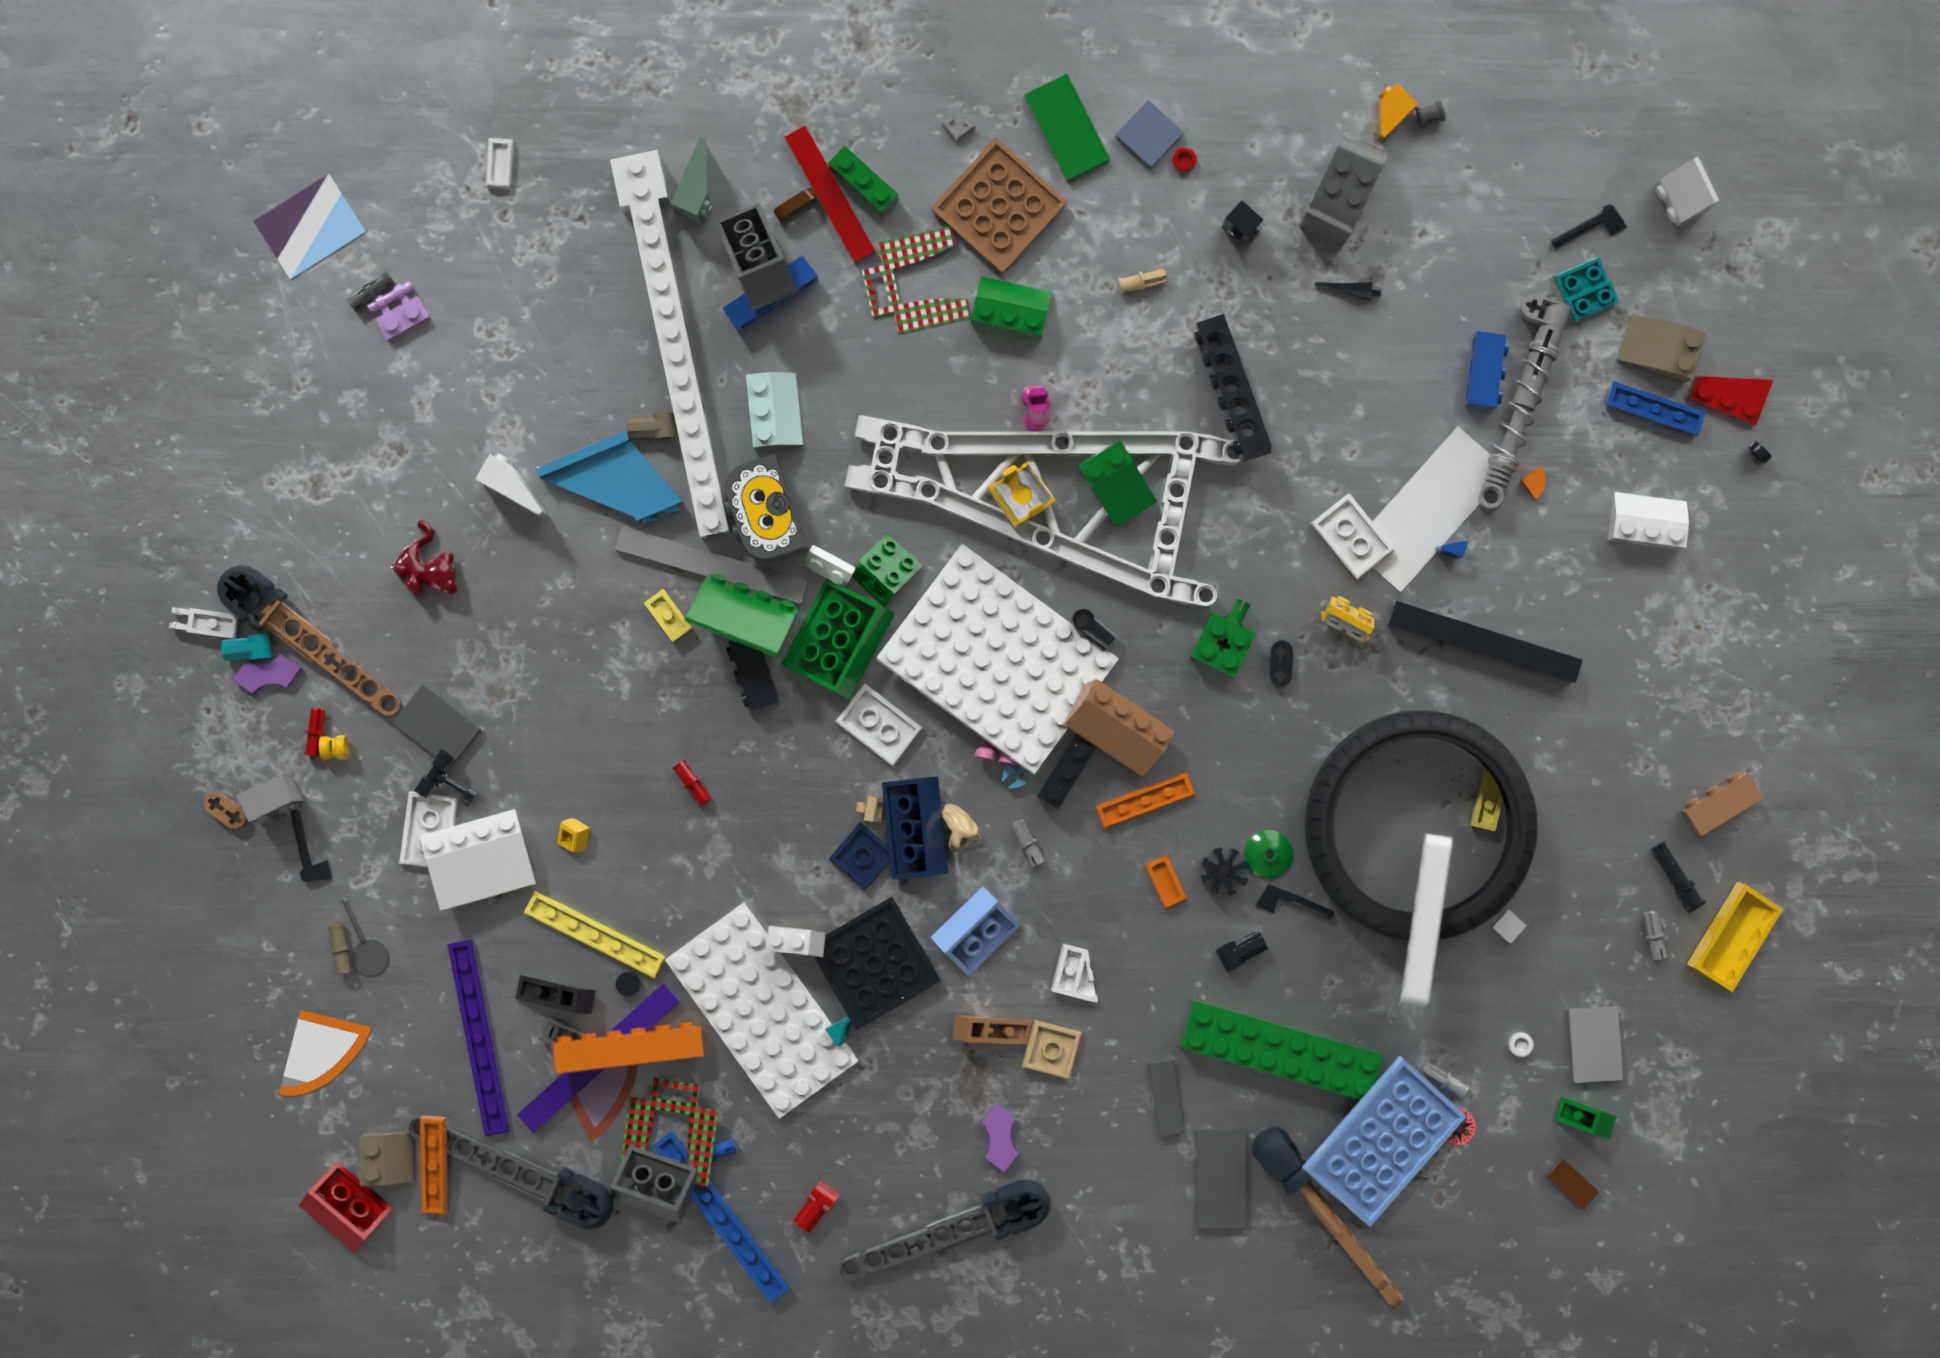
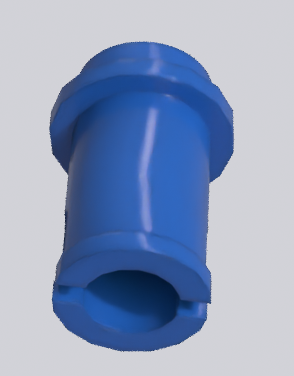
M733 1138L714 1144L713 1162L717 1158L737 1154Z

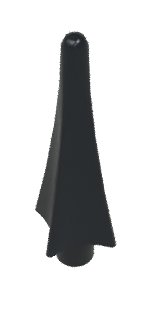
M1373 281L1356 283L1315 282L1314 284L1317 288L1342 292L1370 301L1371 296L1381 297L1382 290L1381 287H1372Z

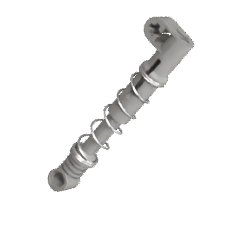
M1537 294L1526 296L1520 306V315L1523 320L1538 325L1539 328L1534 341L1530 342L1529 348H1527L1530 353L1528 359H1524L1526 365L1521 379L1516 380L1519 384L1513 401H1509V404L1516 407L1511 422L1501 423L1502 426L1508 428L1503 444H1493L1500 452L1491 454L1488 457V469L1491 471H1487L1486 474L1489 477H1485L1484 480L1486 482H1483L1478 496V503L1485 511H1495L1500 507L1506 493L1504 488L1508 487L1506 482H1510L1509 477L1517 471L1519 462L1513 456L1516 448L1524 447L1527 444L1526 439L1521 433L1523 427L1531 426L1535 423L1529 411H1535L1537 404L1542 402L1540 395L1544 384L1550 380L1548 373L1552 362L1558 359L1559 351L1557 348L1571 312L1570 306ZM1532 304L1536 305L1534 313L1529 312V307ZM1543 304L1547 307L1543 319L1537 317ZM1550 334L1552 336L1550 338L1548 347H1542L1546 335ZM1535 367L1539 369L1538 375L1533 374ZM1527 416L1532 419V423L1525 424ZM1521 437L1525 443L1523 445L1517 446L1519 438ZM1488 492H1493L1497 496V501L1493 504L1487 503L1484 500V495Z

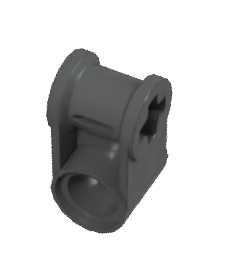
M548 1016L546 1028L538 1040L551 1045V1042H557V1037L577 1035L582 1039L581 1035L585 1033L559 1019Z

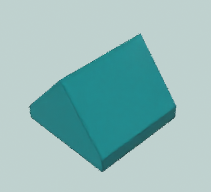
M847 1016L833 1022L825 1029L836 1045L840 1046L848 1039L851 1020Z

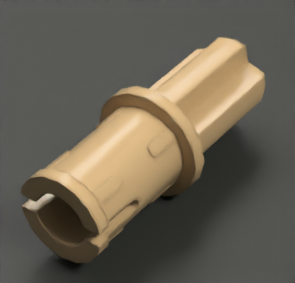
M1164 269L1143 274L1139 272V275L1120 278L1118 283L1121 294L1139 289L1145 291L1147 287L1164 284L1167 282V275Z

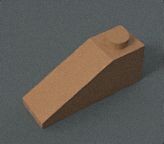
M954 1015L952 1039L975 1043L1027 1045L1032 1029V1020Z

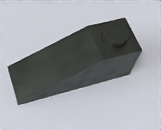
M520 975L516 999L572 1013L591 1014L596 990Z

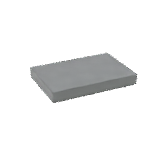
M1618 1006L1568 1009L1573 1083L1623 1080Z

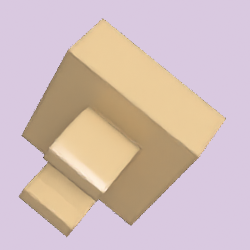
M868 796L867 803L857 802L856 812L865 813V821L882 823L884 799Z

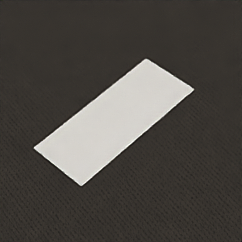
M1459 426L1373 520L1375 526L1395 549L1373 568L1400 592L1436 554L1435 548L1444 545L1477 508L1482 484L1486 482L1484 480L1485 477H1489L1486 473L1491 471L1488 469L1489 464L1487 462L1490 454Z

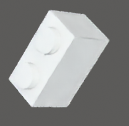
M769 926L766 951L823 957L826 933Z

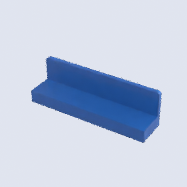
M800 256L787 265L798 290L797 293L755 311L752 310L745 293L723 307L724 312L737 332H740L819 280L818 275L810 267L804 256Z

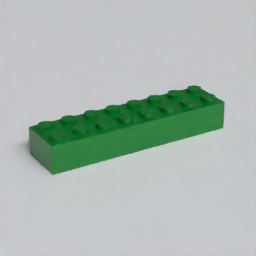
M1195 999L1191 1001L1179 1044L1180 1048L1360 1100L1376 1083L1384 1056L1379 1052Z

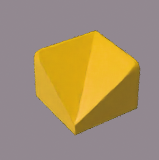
M574 818L560 822L557 844L574 854L585 850L588 844L590 827Z

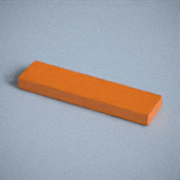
M1185 772L1096 805L1095 807L1105 829L1194 796L1195 793L1188 774Z
M422 1116L420 1118L422 1213L445 1215L448 1212L446 1117Z

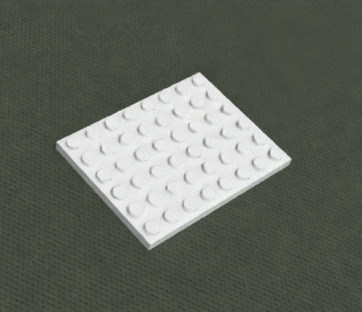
M961 544L876 657L878 662L1032 775L1036 773L1068 729L1063 724L1084 684L1095 679L1102 682L1119 659L1107 649L1103 651L1080 631L1075 629L1070 622L963 544Z

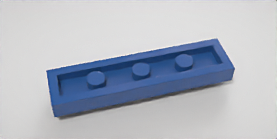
M1615 381L1611 384L1605 406L1694 436L1699 435L1706 414L1704 411Z

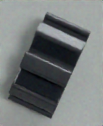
M1217 847L1212 849V852H1215L1218 863L1215 864L1209 861L1207 857H1203L1200 862L1201 865L1213 868V872L1205 875L1200 874L1199 877L1203 883L1206 880L1216 878L1213 887L1209 889L1211 893L1216 895L1219 894L1218 890L1224 882L1227 889L1226 894L1231 896L1236 894L1231 883L1232 879L1240 882L1242 886H1246L1248 878H1242L1235 873L1243 868L1248 869L1249 864L1246 860L1236 865L1232 864L1236 855L1239 854V851L1234 848H1230V854L1226 861H1224L1221 852L1222 848ZM1221 865L1230 868L1231 872L1227 873L1229 875L1227 878L1218 874V870H1221L1219 868Z

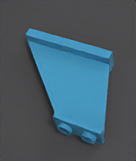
M626 431L535 468L541 480L633 516L638 523L643 522L644 525L656 521V516L664 512L666 515H670L679 511V506L683 505L679 496L631 443Z

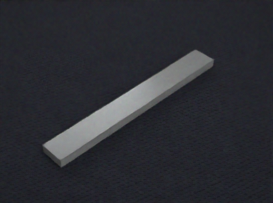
M621 526L615 550L706 577L709 573L721 574L727 578L726 580L733 583H744L751 590L757 592L764 591L774 597L802 604L808 581L623 526Z

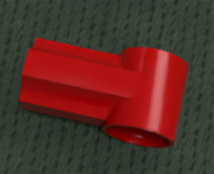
M819 1181L807 1197L808 1200L793 1219V1222L804 1231L810 1233L823 1214L830 1210L840 1195Z

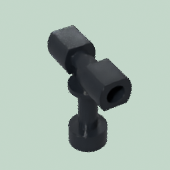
M440 749L432 761L433 766L427 776L423 775L414 791L427 799L435 786L440 788L441 785H444L462 796L460 802L469 806L479 790L472 785L466 788L448 777L449 771L446 768L452 761L453 755Z

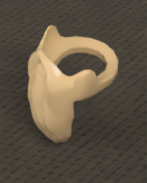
M946 804L942 808V817L953 832L948 842L950 851H962L976 839L982 842L978 826L968 813L953 804ZM962 838H967L962 844H960Z

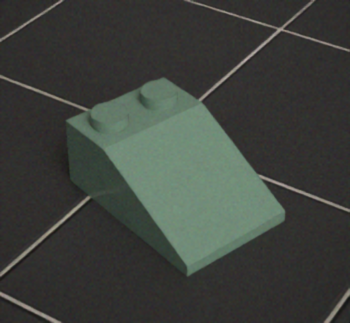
M700 137L670 203L676 214L699 224H702L703 219L707 220L713 208L710 206L709 148L702 137Z

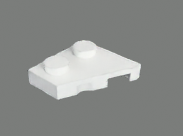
M1062 944L1050 991L1097 1003L1098 997L1095 993L1094 978L1090 969L1087 949Z

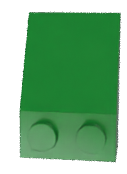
M1121 439L1078 464L1115 527L1157 503L1155 496Z

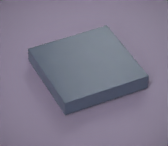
M1148 100L1120 129L1116 137L1151 169L1184 132Z

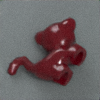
M420 520L418 528L425 532L424 536L405 547L398 559L390 567L402 582L409 578L405 584L416 598L422 595L423 587L421 584L424 583L432 591H442L448 595L455 594L457 592V584L455 583L456 570L453 564L454 555L452 552L446 551L437 558L428 560L426 564L423 563L420 548L433 540L435 530L430 523Z

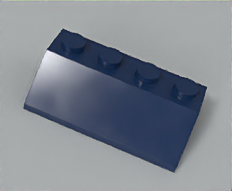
M938 776L882 782L892 880L948 874Z

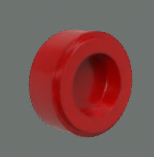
M1187 147L1176 150L1172 158L1173 167L1181 173L1193 170L1197 162L1195 152Z

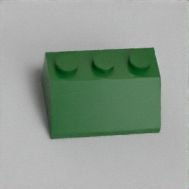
M981 276L971 316V324L1042 339L1052 292Z

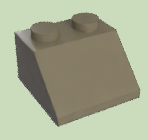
M409 1132L364 1133L359 1136L360 1186L390 1185L415 1181L414 1138Z

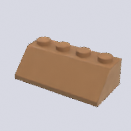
M1098 679L1084 684L1063 724L1141 777L1149 771L1165 752L1175 733L1174 730Z

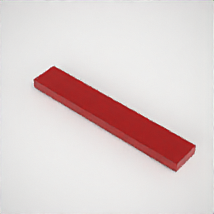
M806 125L784 136L854 264L875 253L873 245Z

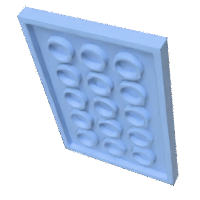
M1399 1056L1302 1168L1371 1227L1467 1116Z

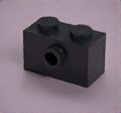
M1241 200L1225 218L1222 228L1227 231L1233 240L1244 246L1247 241L1252 243L1260 235L1263 229L1261 224L1264 219Z

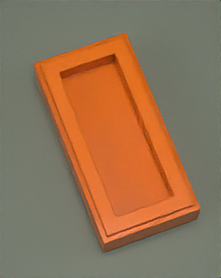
M1167 855L1145 864L1164 909L1187 900Z

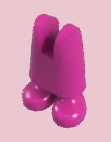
M1029 386L1024 389L1021 396L1022 402L1027 406L1028 410L1024 416L1023 423L1028 430L1037 432L1045 428L1051 419L1050 398L1043 386Z

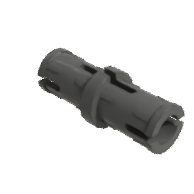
M385 270L371 282L364 283L363 288L346 300L357 312L372 299L375 300L380 293L395 282Z

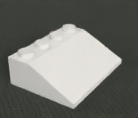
M515 809L419 836L440 911L536 884Z

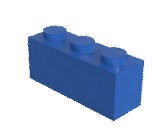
M1477 331L1473 335L1464 406L1494 410L1497 404H1501L1503 390H1499L1500 380H1504L1506 374V366H1502L1503 357H1507L1509 342H1505L1506 335Z

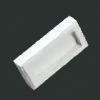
M489 138L486 171L487 188L511 189L514 141L512 139Z

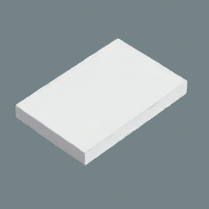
M1349 493L1311 523V526L1356 580L1395 550Z
M867 684L862 686L835 721L892 766L895 765L922 730L920 725Z
M409 791L399 864L428 867L419 836L455 826L459 797L429 794L426 799L416 792Z

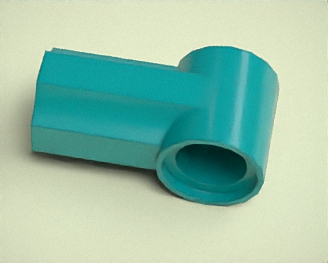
M270 634L249 635L248 638L222 640L221 653L223 660L271 659Z

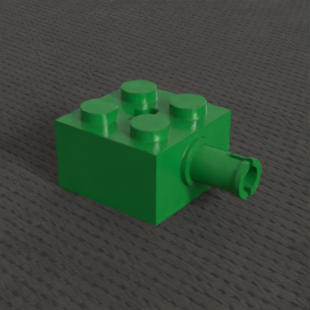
M1238 598L1229 617L1224 618L1213 612L1209 615L1189 657L1232 679L1236 677L1256 635L1255 632L1244 628L1241 624L1251 604L1244 602L1240 611L1243 600ZM1224 639L1227 641L1226 645L1229 648L1221 652L1219 651L1220 646L1217 644V641L1221 642Z

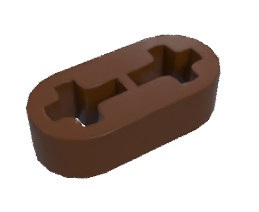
M812 187L807 188L776 207L773 213L779 222H783L813 204L818 199V196Z

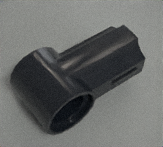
M1087 609L1077 610L1071 616V624L1074 628L1103 651L1110 646L1117 636L1113 630ZM1080 613L1088 616L1089 623L1085 627L1079 626L1076 622V617Z
M1258 930L1238 941H1231L1215 951L1226 972H1229L1245 964L1246 960L1268 950V947Z

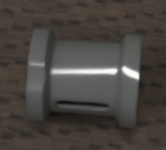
M1436 101L1435 104L1423 108L1420 106L1415 108L1417 120L1421 128L1426 127V124L1439 120L1443 122L1446 120L1441 101Z

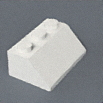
M1618 492L1613 493L1608 532L1609 541L1675 550L1686 548L1689 528L1687 502Z

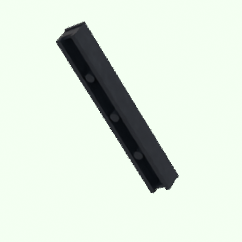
M1399 601L1394 602L1391 617L1387 626L1567 683H1576L1583 661L1580 658Z

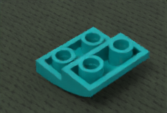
M1595 257L1553 276L1564 303L1571 307L1570 315L1574 322L1619 303L1612 281L1608 280L1600 257Z

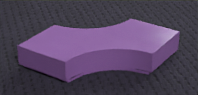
M280 654L275 660L266 664H256L246 660L233 678V681L252 694H255L260 688L269 684H280L289 688L302 668L283 654Z
M996 1103L981 1123L986 1127L990 1135V1146L985 1158L1004 1173L1019 1155L1010 1138L1011 1127L1016 1118Z

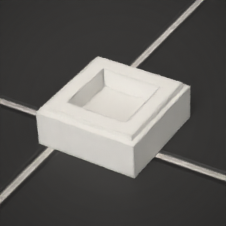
M1507 909L1491 927L1511 944L1525 929L1526 925Z

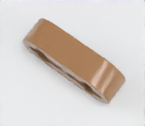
M212 793L205 798V810L232 829H240L247 824L248 820L242 807L225 795ZM220 798L221 800L219 801V804L223 806L225 809L221 810L219 808H215L213 810V803H211V800H217ZM229 811L234 814H237L239 812V818L241 819V822H235L233 824V818L227 813Z

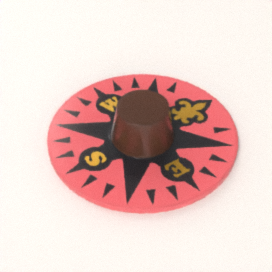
M1459 1109L1467 1117L1448 1137L1446 1142L1452 1145H1463L1474 1136L1476 1130L1475 1120L1466 1110Z

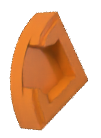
M1542 466L1520 480L1534 500L1541 495L1546 484V475Z

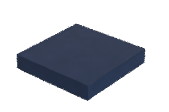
M859 822L830 856L829 860L866 891L890 863L889 847L864 824Z

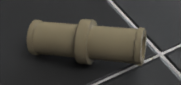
M344 924L329 926L332 944L330 953L334 956L336 975L351 973L348 955L350 946L346 943Z

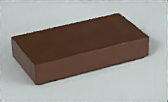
M1563 1158L1546 1175L1550 1181L1582 1210L1599 1193L1591 1183Z

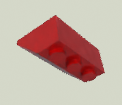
M336 1162L320 1178L299 1204L300 1208L354 1253L373 1234L393 1209L370 1188L360 1186V1180L339 1162Z

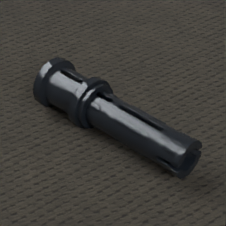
M1663 841L1654 846L1651 851H1653L1675 885V893L1677 896L1680 895L1686 904V911L1690 913L1703 906L1707 901L1702 899L1695 889L1694 881L1688 880L1665 842Z

